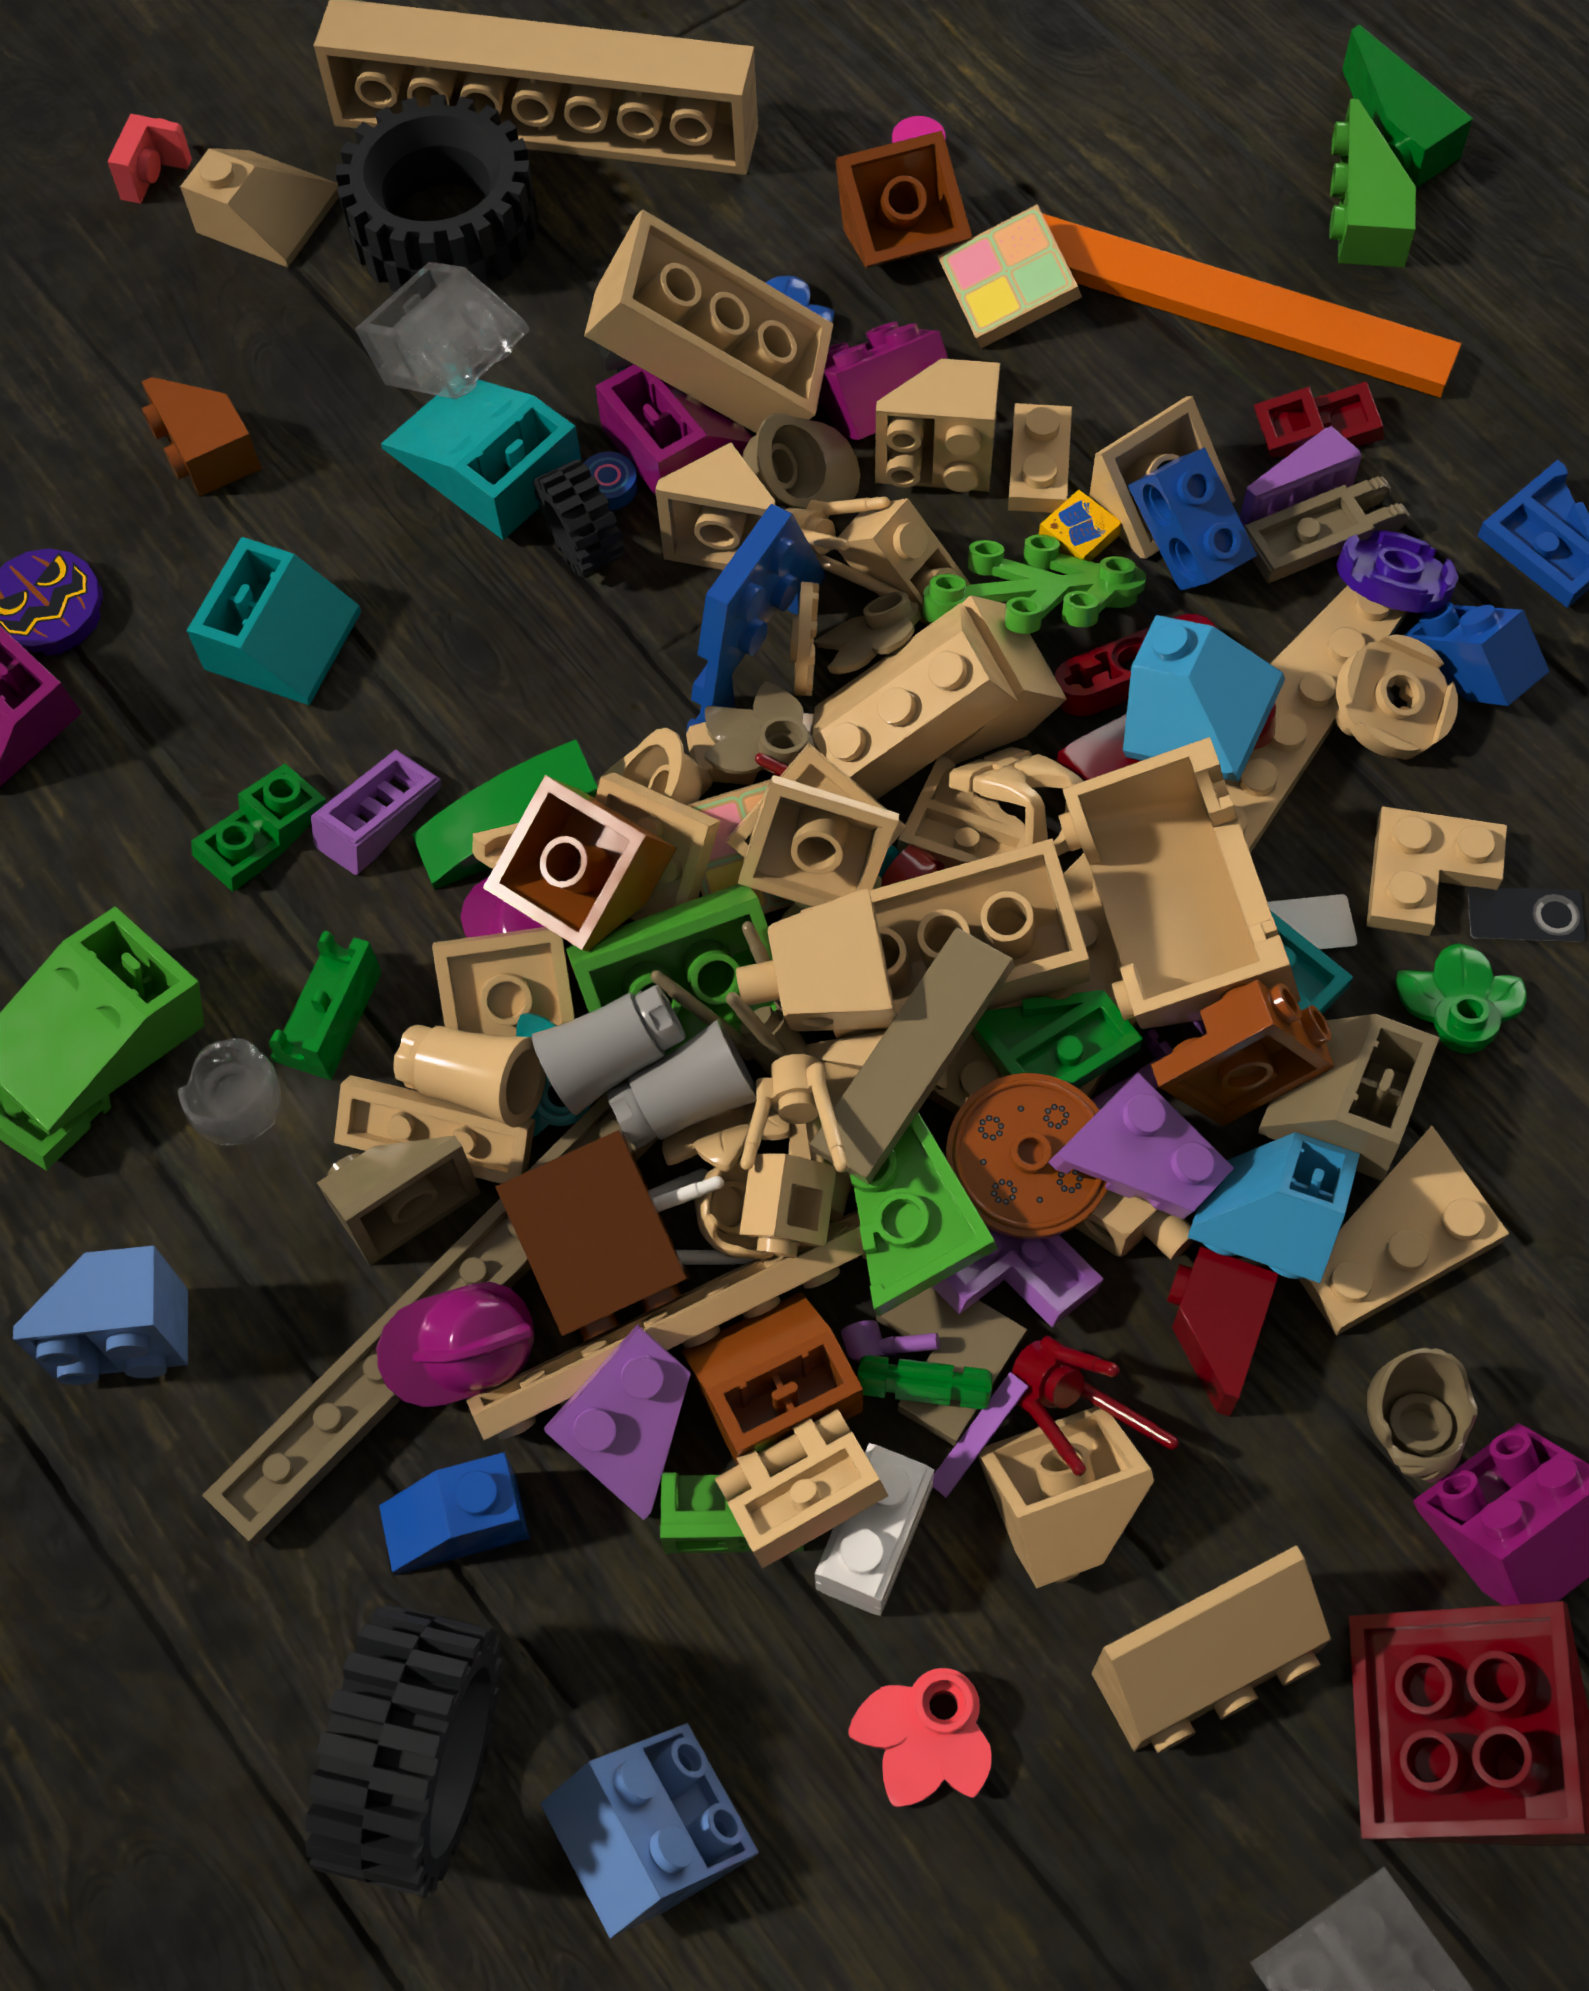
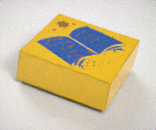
M1078 490L1040 524L1039 535H1049L1056 538L1060 542V553L1091 562L1120 535L1122 523L1118 518Z

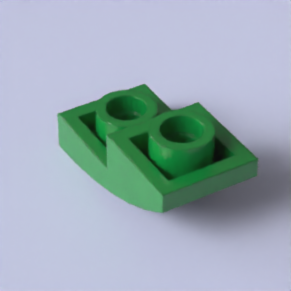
M286 763L238 793L239 810L191 841L192 856L232 892L247 883L280 856L311 825V815L326 804V798Z

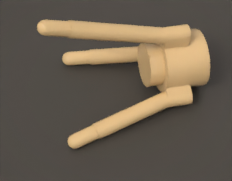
M887 497L835 502L811 500L806 509L794 507L784 509L794 515L824 570L881 596L892 592H902L883 581L825 556L831 549L846 551L849 548V542L846 539L836 537L835 526L828 519L830 515L884 509L890 504Z
M791 1054L775 1060L771 1065V1078H759L756 1080L757 1101L740 1162L742 1169L750 1170L754 1166L769 1110L773 1106L779 1112V1117L783 1121L791 1124H806L811 1160L827 1164L826 1159L814 1153L810 1146L811 1141L820 1130L822 1124L834 1167L838 1172H845L848 1169V1162L826 1086L825 1065L819 1059L806 1054Z

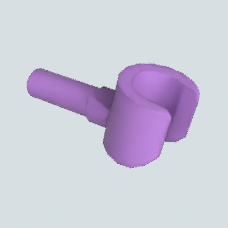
M874 1320L860 1321L846 1326L841 1331L847 1356L858 1363L861 1357L865 1355L887 1357L897 1355L898 1353L940 1349L938 1333L891 1336L882 1339L878 1322Z

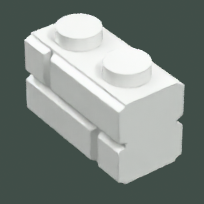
M869 1443L865 1455L880 1478L888 1497L833 1528L815 1571L816 1589L826 1595L881 1616L933 1488L934 1469L896 1452Z

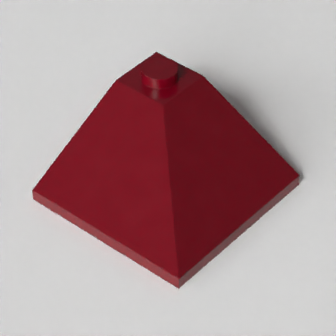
M1564 1601L1349 1616L1361 1839L1370 1841L1530 1846L1589 1844V1710L1569 1610Z

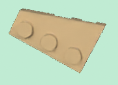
M1431 1126L1339 1230L1321 1283L1306 1278H1300L1299 1280L1337 1336L1504 1242L1509 1233L1437 1131Z

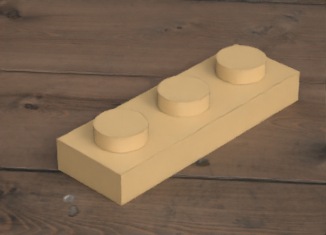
M350 1075L341 1083L334 1143L367 1151L373 1146L455 1135L464 1149L474 1177L502 1184L528 1171L536 1119L530 1118L520 1127L512 1128L480 1112L448 1101L423 1096L415 1090Z

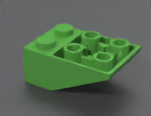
M116 906L65 939L0 1012V1089L49 1136L205 1026L199 981Z

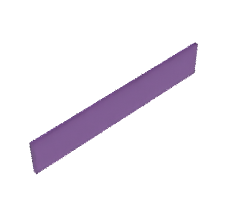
M1010 1372L991 1397L988 1407L981 1410L934 1473L933 1487L944 1497L947 1498L1029 1388L1028 1385Z

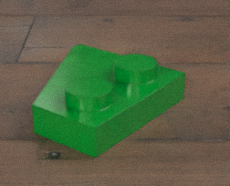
M1104 990L1073 993L1065 999H1053L1048 996L1022 999L1021 1006L986 1010L970 1033L1003 1077L1020 1073L1044 1074L1064 1080L1078 1089L1139 1051L1143 1038L1128 1020H1123L1119 1008Z

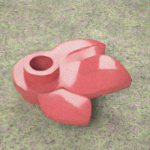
M938 1668L930 1670L920 1676L912 1687L899 1685L881 1687L872 1693L858 1708L849 1727V1737L854 1741L885 1750L883 1756V1782L890 1803L897 1808L911 1806L924 1801L940 1787L944 1780L961 1794L974 1798L984 1785L991 1769V1747L985 1735L976 1724L980 1710L977 1690L965 1675L953 1669ZM940 1694L951 1696L957 1704L956 1714L946 1720L935 1717L929 1707L931 1700L935 1696Z

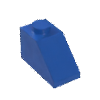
M505 1452L436 1470L379 1505L392 1573L394 1575L530 1539L516 1474Z

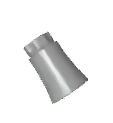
M658 984L635 995L629 992L604 1007L572 1021L532 1034L534 1049L550 1083L562 1102L574 1115L581 1113L604 1093L631 1075L665 1057L666 1050L671 1049L672 1046L686 1038L679 1018Z
M718 1018L688 1042L628 1077L629 1082L620 1084L607 1091L609 1104L615 1113L621 1129L629 1142L636 1148L648 1144L657 1137L660 1140H664L691 1125L725 1111L757 1101L756 1085L730 1034Z

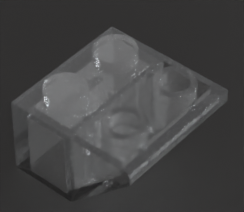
M428 262L355 328L385 385L457 399L472 391L477 384V379L494 363L508 357L513 351V346L530 331L522 317L465 267Z
M1385 1867L1365 1877L1250 1962L1268 1991H1473Z

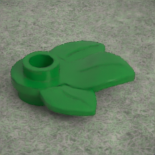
M1460 943L1450 945L1442 950L1435 961L1434 972L1399 970L1396 975V991L1406 1010L1415 1017L1434 1023L1442 1043L1449 1049L1459 1053L1469 1054L1483 1050L1497 1037L1501 1023L1521 1014L1527 1000V992L1522 978L1510 975L1493 977L1490 963L1483 953L1473 947Z

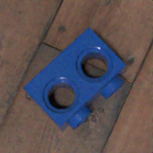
M1205 447L1179 457L1127 485L1179 591L1209 583L1257 556Z

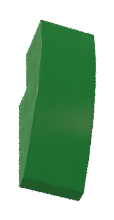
M577 739L541 753L497 775L449 805L412 834L434 890L490 869L489 866L476 859L472 853L473 834L519 823L545 775L578 788L593 798L596 797L598 786Z

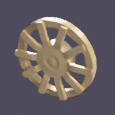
M801 582L798 614L792 615L790 663H795L793 695L812 696L815 665L814 638L817 633L816 620L819 583Z

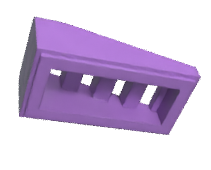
M1332 426L1326 427L1247 487L1239 517L1243 527L1342 485H1346L1347 488L1352 486L1362 457L1360 451Z
M394 750L311 815L315 847L352 874L358 875L381 854L441 788V779L398 750ZM394 778L409 788V790L403 793L389 782ZM378 796L390 805L385 807L374 798ZM361 813L370 821L366 823L357 816Z

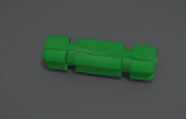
M873 1355L861 1357L857 1373V1379L863 1388L864 1396L885 1398V1393L891 1392L895 1393V1399L949 1406L951 1399L961 1401L960 1407L985 1409L988 1407L991 1399L993 1378L991 1371L984 1368L964 1366V1372L953 1371L954 1365L899 1359L897 1365L889 1364V1357Z

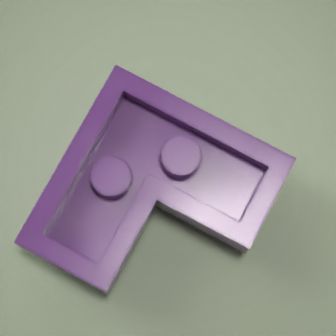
M988 1228L998 1249L932 1287L958 1314H961L1005 1280L1053 1327L1094 1295L1104 1279L1060 1235L1044 1239H1019L1002 1235Z

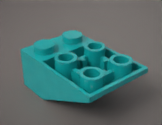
M461 374L381 443L384 451L502 540L506 539L539 509L538 505L540 503L535 498L534 490L536 489L533 486V481L571 461L581 460L576 426L534 395Z

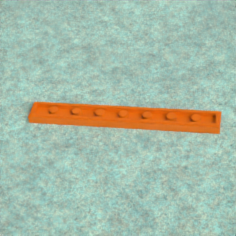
M1042 213L1077 284L1439 398L1443 394L1462 343Z

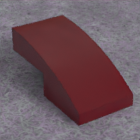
M1367 381L1317 398H1313L1310 387H1306L1254 404L1256 417L1269 454L1272 457H1288L1323 429L1330 426L1355 447L1384 439V427Z

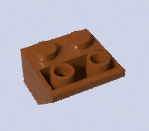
M802 1292L781 1301L776 1307L764 1314L746 1318L720 1331L714 1338L703 1344L680 1351L736 1465H739L737 1457L754 1448L757 1453L762 1452L793 1434L792 1427L810 1417L814 1422L838 1408L846 1421L863 1412V1388L831 1328Z

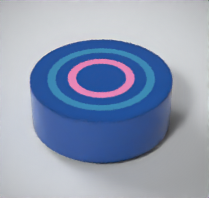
M601 452L591 456L583 463V465L585 464L590 469L591 477L595 476L598 481L600 492L604 493L609 503L607 505L609 510L620 509L634 499L638 489L635 466L628 457L617 452Z

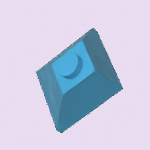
M1156 615L1131 668L1123 752L1128 758L1143 761L1210 737L1220 763L1223 778L1239 782L1285 681L1284 674L1214 626Z

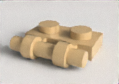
M838 1408L814 1422L810 1417L792 1427L793 1434L760 1453H757L754 1448L737 1457L739 1465L715 1478L762 1569L888 1497L880 1478L854 1434L850 1431Z

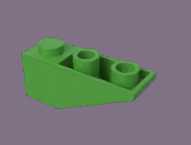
M1350 99L1345 122H1335L1332 137L1331 154L1332 156H1340V163H1335L1333 167L1330 196L1338 197L1339 205H1334L1332 209L1329 238L1339 240L1338 263L1404 268L1415 232L1416 186L1359 99Z

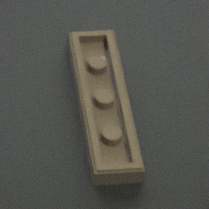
M955 928L833 1109L848 1162L846 1172L870 1185L1014 969L1013 958L961 929ZM821 1127L811 1141L810 1146L814 1153L833 1163L824 1131Z

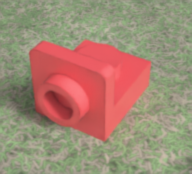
M130 114L107 162L120 199L141 204L150 183L153 184L157 181L161 165L188 169L192 157L180 124L162 118L155 119Z

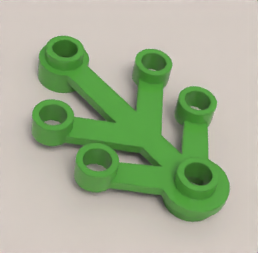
M1032 535L1026 538L1023 556L1025 564L1005 559L1004 547L1000 543L980 540L973 542L969 546L968 569L975 574L993 575L1010 581L966 585V581L957 575L940 574L934 576L930 580V585L923 591L922 616L929 623H933L958 604H962L970 595L996 602L1008 601L1005 611V627L1015 633L1029 634L1038 631L1041 627V620L1063 600L1062 620L1074 627H1090L1098 622V615L1105 607L1123 608L1136 603L1138 594L1145 588L1146 574L1132 560L1125 557L1111 556L1102 559L1100 563H1094L1060 553V542L1049 535ZM1045 569H1051L1067 575H1059L1056 573L1046 571Z

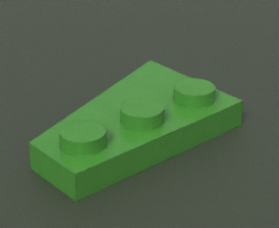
M919 1112L870 1185L850 1174L861 1226L859 1228L862 1245L866 1254L871 1281L870 1290L873 1307L878 1317L998 1249L995 1240Z

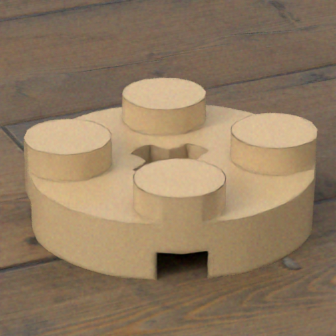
M1404 635L1385 636L1379 641L1368 643L1350 656L1343 664L1336 684L1338 707L1335 712V719L1342 732L1349 736H1354L1357 741L1369 750L1389 758L1412 759L1441 740L1451 730L1458 710V694L1455 684L1453 682L1447 686L1445 676L1439 670L1444 665V662L1429 646L1417 639ZM1393 685L1400 688L1399 697L1407 702V707L1401 706L1397 708L1388 698L1387 690L1393 687Z

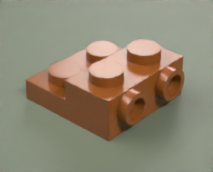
M1257 979L1249 984H1242L1229 989L1222 995L1219 1001L1200 1011L1207 1034L1181 1042L1173 1049L1171 1054L1151 1064L1159 1088L1222 1126L1335 1067L1326 1042L1332 1039V1034L1321 1012L1314 1005L1300 1010L1297 1000L1285 984L1279 983L1272 988H1268Z

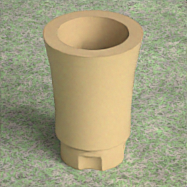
M414 1025L404 1032L400 1047L394 1055L396 1080L403 1081L405 1087L418 1090L423 1096L448 1101L480 1112L512 1128L525 1124L533 1115L542 1097L546 1081V1073L534 1049L532 1037L495 1036L465 1032L444 1026L430 1028Z

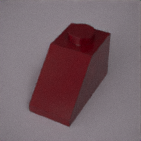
M1200 1246L1192 1268L1179 1264L1167 1302L1179 1306L1172 1329L1217 1413L1230 1417L1240 1397L1279 1274L1227 1255L1215 1253L1210 1249Z

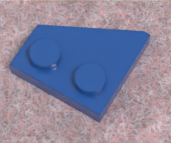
M1557 460L1482 523L1478 537L1568 608L1589 590V513L1583 502L1575 503L1565 483L1569 473L1565 465Z

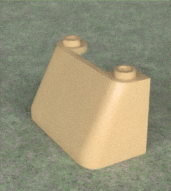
M1210 737L1062 789L1069 812L1059 815L1065 839L1070 851L1083 849L1121 963L1120 971L1123 980L1112 983V988L1124 1021L1136 1018L1141 1029L1203 1021L1200 1014L1202 1009L1219 1001L1222 995L1229 989L1238 985L1249 984L1256 979L1268 988H1272L1279 983L1285 984L1297 1002H1301L1287 954L1271 915Z

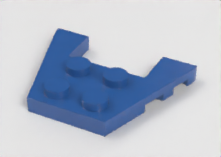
M770 504L706 594L697 655L708 660V663L693 683L691 701L701 705V710L696 719L692 718L687 723L686 733L689 726L705 722V708L707 706L735 708L732 679L734 670L746 654L754 656L759 651L767 635V623L777 609L798 614L801 582L819 583L820 586L825 579V572L794 515L776 505Z

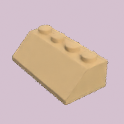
M642 210L635 217L595 290L584 336L757 433L762 421L772 414H787L807 420L815 416L833 323L647 211Z
M1053 839L870 890L876 911L896 1016L956 927L1013 958L1014 969L986 1010L1090 981L1089 956ZM810 907V908H807V909H803V910H801V912L806 911V910L811 909V908H814V907ZM888 1028L833 1030L836 1039L884 1031Z

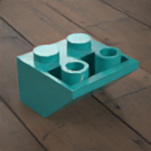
M241 537L189 625L187 633L204 670L310 706L356 623L361 609L356 602L297 555Z

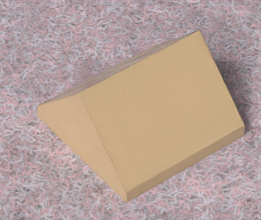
M1186 396L1095 454L1089 497L1120 520L1122 525L1119 537L1140 558L1146 559L1159 551V548L1127 485L1179 457L1205 447L1231 502L1235 501L1193 396Z
M732 443L658 480L655 491L664 560L724 570L770 504L776 505L774 498Z
M773 775L763 795L737 884L812 907L861 889L869 888V891L873 890L900 814Z

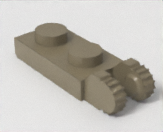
M1377 476L1376 478L1372 477L1369 481L1365 480L1348 488L1346 485H1342L1245 525L1244 529L1257 554L1252 560L1269 584L1339 555L1348 537L1357 534L1361 541L1367 540L1376 530L1398 532L1400 528H1403L1408 523L1407 520L1410 519V514L1402 503L1391 504L1387 508H1381L1367 515L1364 513L1370 507L1374 508V506L1385 501V498L1391 492V486L1383 476Z

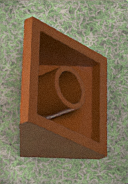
M942 130L837 157L836 169L843 230L865 268L950 247L972 239Z

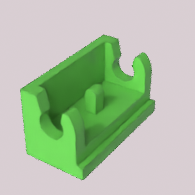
M662 1473L660 1539L665 1554L752 1552L727 1504L726 1498L715 1480L719 1475ZM804 1545L794 1551H804Z

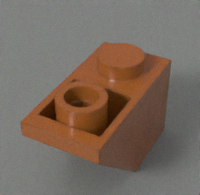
M154 377L141 381L150 402L149 405L141 408L156 440L165 436L168 438L171 445L163 449L178 480L188 476L199 497L262 469L250 434L226 393Z

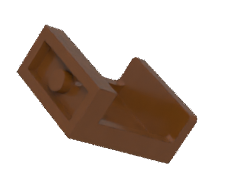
M617 1130L495 1186L561 1335L564 1336L579 1330L583 1341L621 1325L616 1312L640 1301L645 1313L681 1297L682 1295L677 1284L691 1278L686 1266H683L634 1159L636 1154L622 1130Z

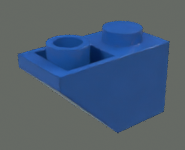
M1447 602L1443 608L1434 612H1422L1419 616V622L1403 634L1423 642L1438 654L1444 662V665L1439 670L1445 676L1446 683L1449 685L1454 682L1457 693L1466 701L1509 706L1550 672L1524 610L1494 608L1492 605L1479 607L1462 606Z

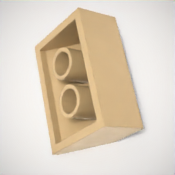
M960 603L910 638L904 646L882 658L816 705L812 738L821 754L875 800H878L1019 701L968 610Z
M1296 1545L1103 1648L1091 1674L1134 1752L1152 1743L1157 1754L1162 1753L1196 1733L1190 1723L1194 1719L1213 1709L1217 1712L1220 1720L1225 1719L1259 1699L1253 1690L1259 1684L1277 1675L1281 1684L1286 1686L1309 1674L1321 1665L1315 1654L1324 1648L1331 1640L1302 1553Z

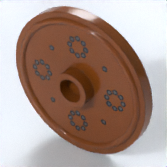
M1037 1073L1013 1074L993 1080L982 1086L960 1107L949 1130L946 1159L986 1227L1002 1235L1019 1239L1054 1237L1077 1227L1101 1203L1107 1192V1189H1105L1106 1181L1075 1169L1066 1174L1055 1170L1048 1163L1099 1111L1096 1104L1077 1087L1049 1075Z

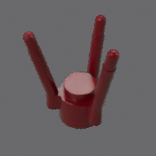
M1045 1336L1041 1341L1029 1344L1015 1360L1012 1373L1029 1386L1017 1402V1405L1031 1414L1062 1460L1066 1462L1076 1476H1082L1086 1472V1467L1044 1406L1048 1408H1067L1074 1404L1079 1397H1082L1168 1449L1175 1450L1179 1446V1440L1175 1436L1086 1383L1084 1376L1080 1372V1368L1095 1373L1116 1377L1120 1371L1117 1364L1066 1347L1051 1336Z

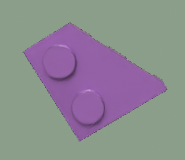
M1139 1073L1135 1074L1048 1162L1055 1170L1066 1174L1075 1169L1106 1181L1105 1189L1127 1198H1143L1150 1202L1154 1208L1181 1219L1194 1212L1234 1169Z
M637 1324L544 1427L545 1432L640 1518L645 1520L653 1508L691 1373Z

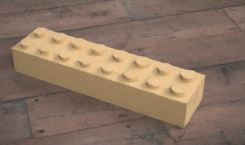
M329 0L314 43L334 126L357 128L364 121L374 128L378 125L375 113L387 106L393 115L403 111L402 100L416 97L418 107L431 105V95H446L447 105L456 106L461 96L474 99L477 113H480L486 105L498 110L500 122L503 123L509 119L516 126L518 138H523L527 149L747 175L758 130L754 46L354 0Z

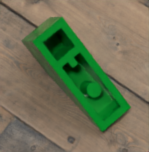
M1360 24L1351 29L1342 70L1354 99H1359L1417 188L1462 157L1473 118Z

